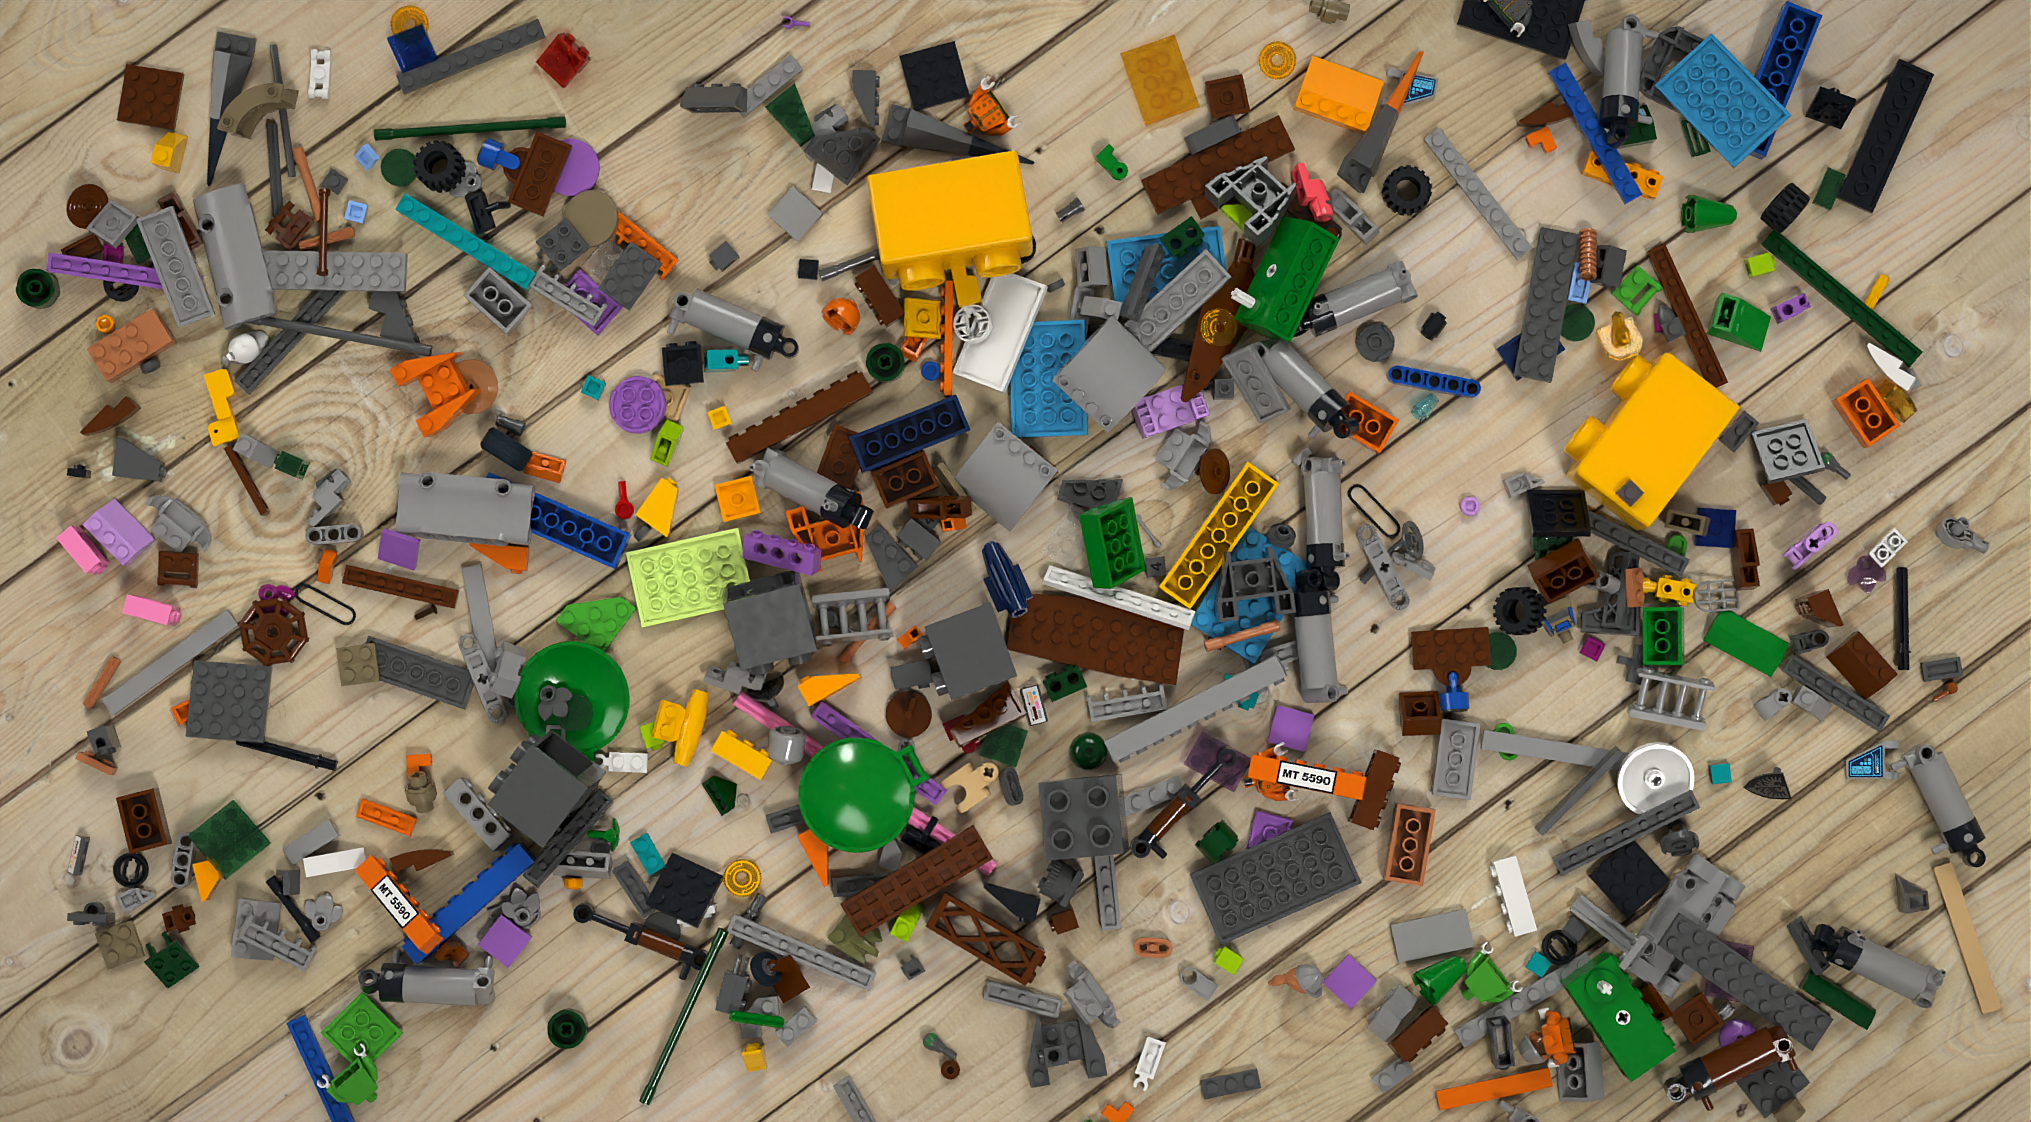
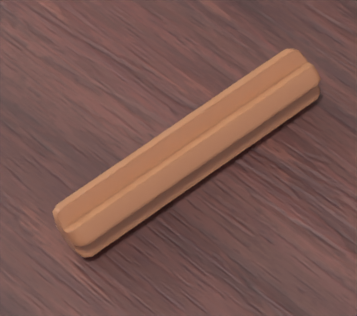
M353 227L327 233V245L355 237ZM320 236L300 241V250L308 251L318 248Z
M113 656L110 658L85 698L84 706L90 709L94 707L121 663L118 658Z

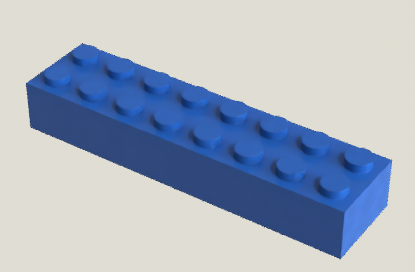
M1786 1L1781 7L1754 74V77L1784 108H1786L1823 16L1789 1ZM1776 131L1749 155L1761 160L1766 157Z
M488 472L486 477L493 479H504L490 472ZM503 489L501 493H506L508 489ZM535 492L530 521L533 534L617 570L632 534Z
M513 843L505 850L507 854L504 857L502 855L497 857L491 863L492 867L490 869H484L476 876L478 878L477 881L469 882L462 888L463 893L461 895L459 893L454 895L447 901L449 905L446 908H439L433 914L434 918L432 920L429 919V921L439 926L441 929L440 934L444 939L428 954L420 951L408 936L403 940L405 944L402 948L416 964L423 962L443 942L447 941L534 863L537 857L524 843Z

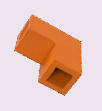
M1548 126L1524 137L1529 148L1541 144L1545 154L1557 149Z
M963 518L941 520L943 532L967 528L966 520Z
M325 549L318 566V582L330 583L338 551Z
M915 625L898 638L897 641L903 649H906L923 634Z
M432 754L406 755L407 778L411 773L421 771V766H433Z
M1126 1101L1123 1102L1118 1110L1108 1103L1101 1114L1111 1122H1126L1135 1108Z

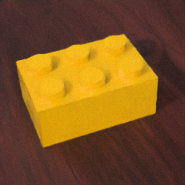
M730 729L722 731L710 751L759 780H763L773 763V760L768 757V752L765 749L757 750L754 748L756 744L747 739H744V741L738 738L739 734Z

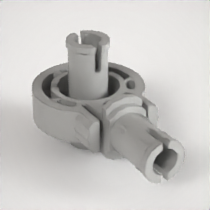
M1946 517L1938 524L1935 535L1941 539L1943 544L1954 549L1963 548L1969 550L1973 548L1985 554L1990 546L1989 542L1976 537L1975 532L1968 529L1970 522L1965 517H1960L1959 519Z

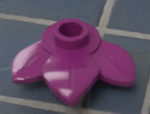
M265 584L260 587L258 595L260 600L274 599L281 596L287 601L293 598L295 593L285 585L275 587L272 584ZM266 591H271L272 595L270 597H266L264 593ZM276 606L263 608L264 613L275 612ZM284 608L281 609L280 613L284 616L289 614Z

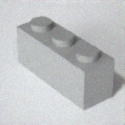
M571 851L552 874L557 876L611 879L613 860L611 855L607 853Z

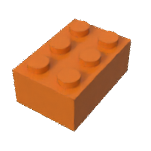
M1868 378L1860 381L1832 400V403L1863 448L1870 447L1901 426Z
M1349 391L1345 399L1351 404V409L1346 416L1353 417L1358 421L1359 431L1356 435L1348 438L1372 452L1380 454L1399 419Z

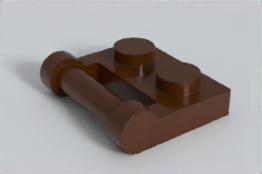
M160 551L158 586L170 584L197 588L199 553ZM166 572L191 573V578L166 577Z

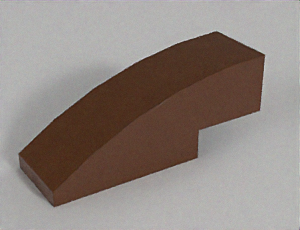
M1550 102L1520 119L1517 125L1519 127L1547 126L1565 121L1573 117L1566 103L1556 108L1553 102Z
M176 191L158 199L157 202L161 209L174 206L190 250L204 244Z
M125 396L115 408L106 405L80 433L90 436L110 430L131 418L141 407L130 397Z
M935 496L909 500L911 518L945 520L947 518L965 519L972 515L971 496Z
M1754 529L1734 530L1733 568L1736 591L1754 590L1760 586L1757 571L1760 562Z
M424 849L403 853L389 859L395 872L402 871L414 865L416 871H420L454 855V852L443 849Z

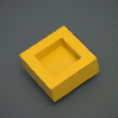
M726 406L707 412L714 431L732 424Z

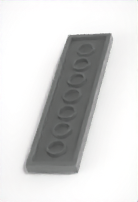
M1545 227L1540 228L1513 376L1547 383L1552 382L1579 234Z

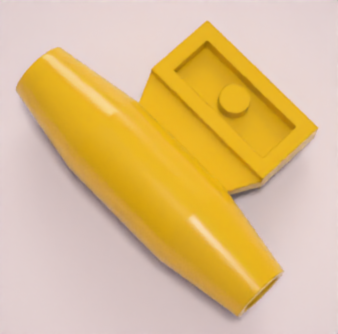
M694 689L685 709L676 703L665 700L660 701L651 737L668 742L676 741L673 762L675 764L689 767L697 750L707 716L708 692Z

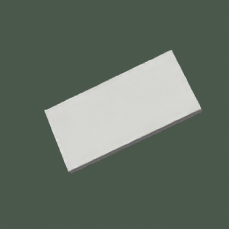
M1014 273L991 277L980 304L991 315L993 323L991 333L980 343H964L952 373L1005 393L1048 286ZM975 316L970 328L974 336L979 332L977 316Z

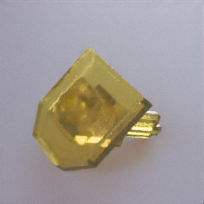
M1615 311L1612 315L1613 324L1597 329L1596 333L1607 356L1623 360L1639 353L1643 344V338L1633 317L1624 319L1622 312Z

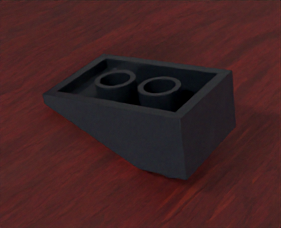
M984 883V889L1016 917H1019V921L1029 924L1031 921H1035L1041 897Z

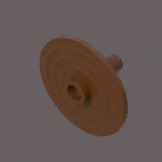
M84 184L76 188L69 196L66 205V212L70 222L78 228L87 229V226L109 202L107 194L101 187L95 184Z
M1213 448L1200 456V468L1196 471V475L1200 476L1201 483L1208 493L1220 494L1228 485L1230 465L1225 453L1220 449Z
M902 692L891 699L886 709V720L890 729L897 735L906 738L922 734L929 727L932 719L930 704L922 695L915 692Z

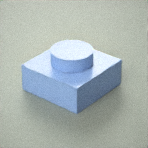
M368 143L363 145L355 155V158L366 171L371 169L380 158Z
M349 200L344 219L364 224L369 206Z

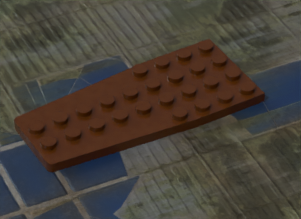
M1032 594L1033 598L1027 600L1028 612L1016 618L1011 617L1007 643L1009 651L1067 665L1072 664L1075 667L1079 666V668L1117 677L1176 686L1184 635L1183 628L1085 597Z

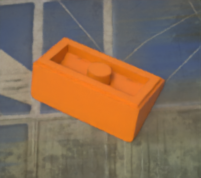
M532 451L533 455L524 468V473L560 483L566 460Z

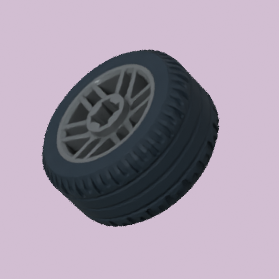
M495 427L488 430L480 443L482 449L517 471H522L533 455L531 450Z

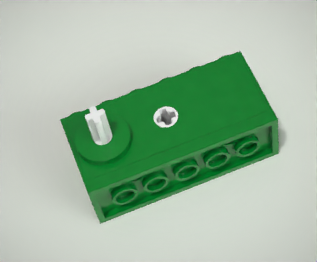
M1282 217L1247 293L1238 288L1231 292V298L1241 303L1234 320L1263 337L1291 343L1340 239L1311 221Z
M1603 951L1588 961V963L1576 969L1572 974L1560 980V983L1620 1072L1632 1082L1675 1053L1676 1050L1673 1047L1675 1043L1669 1035L1667 1036L1662 1031L1665 1029L1662 1023L1651 1015L1654 1013L1648 1003L1641 1000L1643 995L1637 987L1635 988L1631 985L1632 979L1629 974L1620 969L1619 964L1621 962L1615 955L1613 956L1612 953L1608 954Z

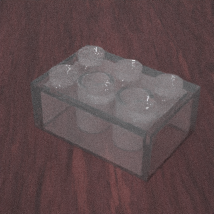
M1070 503L1043 547L1041 554L1069 571L1074 572L1086 553L1079 517L1085 511Z

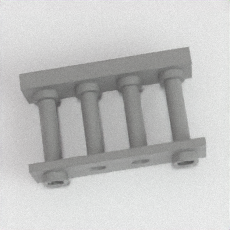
M889 588L812 596L813 608H817L820 612L822 636H816L817 645L829 647L833 645L832 643L870 639L886 641L890 637H894L893 628L887 629L884 605L886 601L890 600ZM869 602L877 604L879 630L868 631L865 605ZM849 604L858 606L860 632L849 633L846 607ZM830 606H836L839 609L841 634H829L827 609Z
M1651 667L1637 668L1638 676L1643 678L1637 703L1628 705L1627 712L1629 717L1705 731L1707 723L1701 716L1707 690L1715 691V685L1710 679L1701 677L1699 680L1657 672ZM1650 679L1661 681L1656 706L1653 708H1648L1644 705ZM1669 682L1680 684L1675 710H1672V712L1665 711L1663 708ZM1688 686L1699 688L1694 713L1691 716L1684 715L1682 712Z

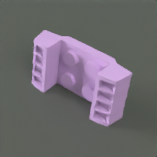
M1183 383L1160 393L1143 397L1132 409L1142 439L1210 416L1202 391L1190 401L1182 402Z

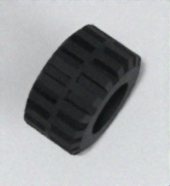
M434 140L433 144L428 142L425 148L422 146L420 148L421 152H417L415 155L417 160L413 161V164L416 166L413 169L417 178L431 191L436 190L438 193H442L443 190L449 192L451 187L453 189L457 188L456 184H461V177H465L466 174L463 171L466 170L465 160L457 149L450 143L442 140L441 143L438 140ZM448 159L447 167L443 172L432 174L433 165L438 160Z
M1406 165V167L1401 166L1396 170L1394 169L1383 184L1382 194L1384 195V202L1386 201L1387 203L1386 206L1391 208L1392 212H1398L1402 216L1404 214L1410 216L1418 213L1427 205L1432 195V183L1430 184L1429 176L1426 177L1425 172L1418 170L1416 166L1413 168L1411 165ZM1409 180L1416 185L1418 195L1414 200L1404 201L1397 195L1396 186L1400 181Z
M1792 182L1785 186L1762 213L1760 219L1776 233H1782L1807 206L1810 197Z
M1530 587L1507 588L1499 594L1500 597L1496 598L1495 602L1497 604L1493 605V609H1495L1493 617L1497 618L1495 623L1501 625L1499 629L1506 631V634L1529 635L1538 631L1537 628L1542 627L1541 621H1545L1544 613H1547V609H1544L1545 601H1541L1542 596L1537 594L1535 589ZM1519 601L1524 607V617L1521 621L1518 620L1515 614V607Z

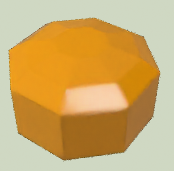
M102 315L97 318L95 325L99 332L109 334L114 331L116 322L113 317Z
M566 877L564 879V887L571 890L580 889L583 887V879Z

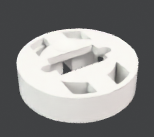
M976 304L962 307L956 313L953 321L956 335L970 344L984 341L991 333L993 325L989 312ZM972 313L974 316H977L979 332H977L976 336L970 331L969 318Z

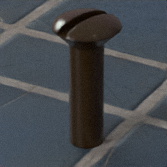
M432 604L431 608L414 615V617L418 620L431 613L437 614V608Z

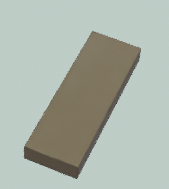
M941 462L933 469L934 474L950 496H968L944 462ZM971 501L972 512H973V511L976 509V506H975V505L973 504V502Z

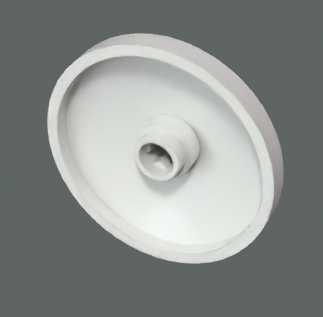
M1662 742L1647 743L1634 749L1625 757L1617 773V789L1621 799L1630 810L1639 815L1684 792L1693 790L1694 786L1693 767L1686 755L1677 747Z

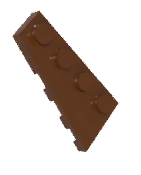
M1007 681L1003 687L994 692L990 698L981 703L971 714H968L950 730V733L960 748L1025 717L1027 713Z

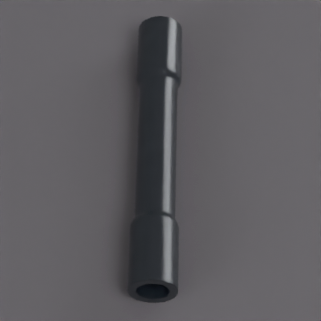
M274 875L269 878L266 884L295 919L310 943L312 944L321 936L312 924L308 922L290 896L283 895V885Z

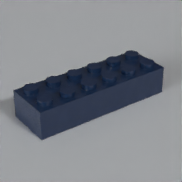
M953 395L852 435L848 440L863 474L969 432L970 427L957 395Z

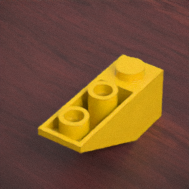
M760 1042L748 1043L747 1047L742 1051L747 1072L767 1069L765 1044L760 1045Z

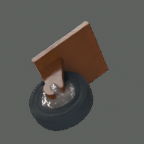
M763 951L751 959L750 970L754 979L766 987L773 985L783 1003L810 988L791 955L778 960L772 953Z

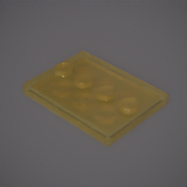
M1175 35L1120 53L1145 126L1200 107Z

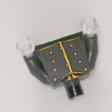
M1483 0L1484 2L1488 1L1487 4L1507 25L1510 32L1516 30L1518 32L1517 37H1520L1530 22L1532 15L1530 6L1533 4L1532 1Z

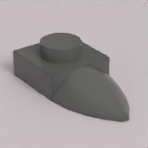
M1659 304L1657 312L1658 322L1667 343L1685 335L1686 333L1679 317H1676L1674 312L1666 305Z

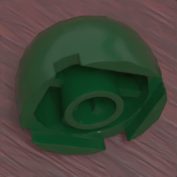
M1085 732L1073 739L1069 754L1072 762L1077 767L1083 770H1093L1099 768L1104 763L1108 749L1101 736L1092 732Z

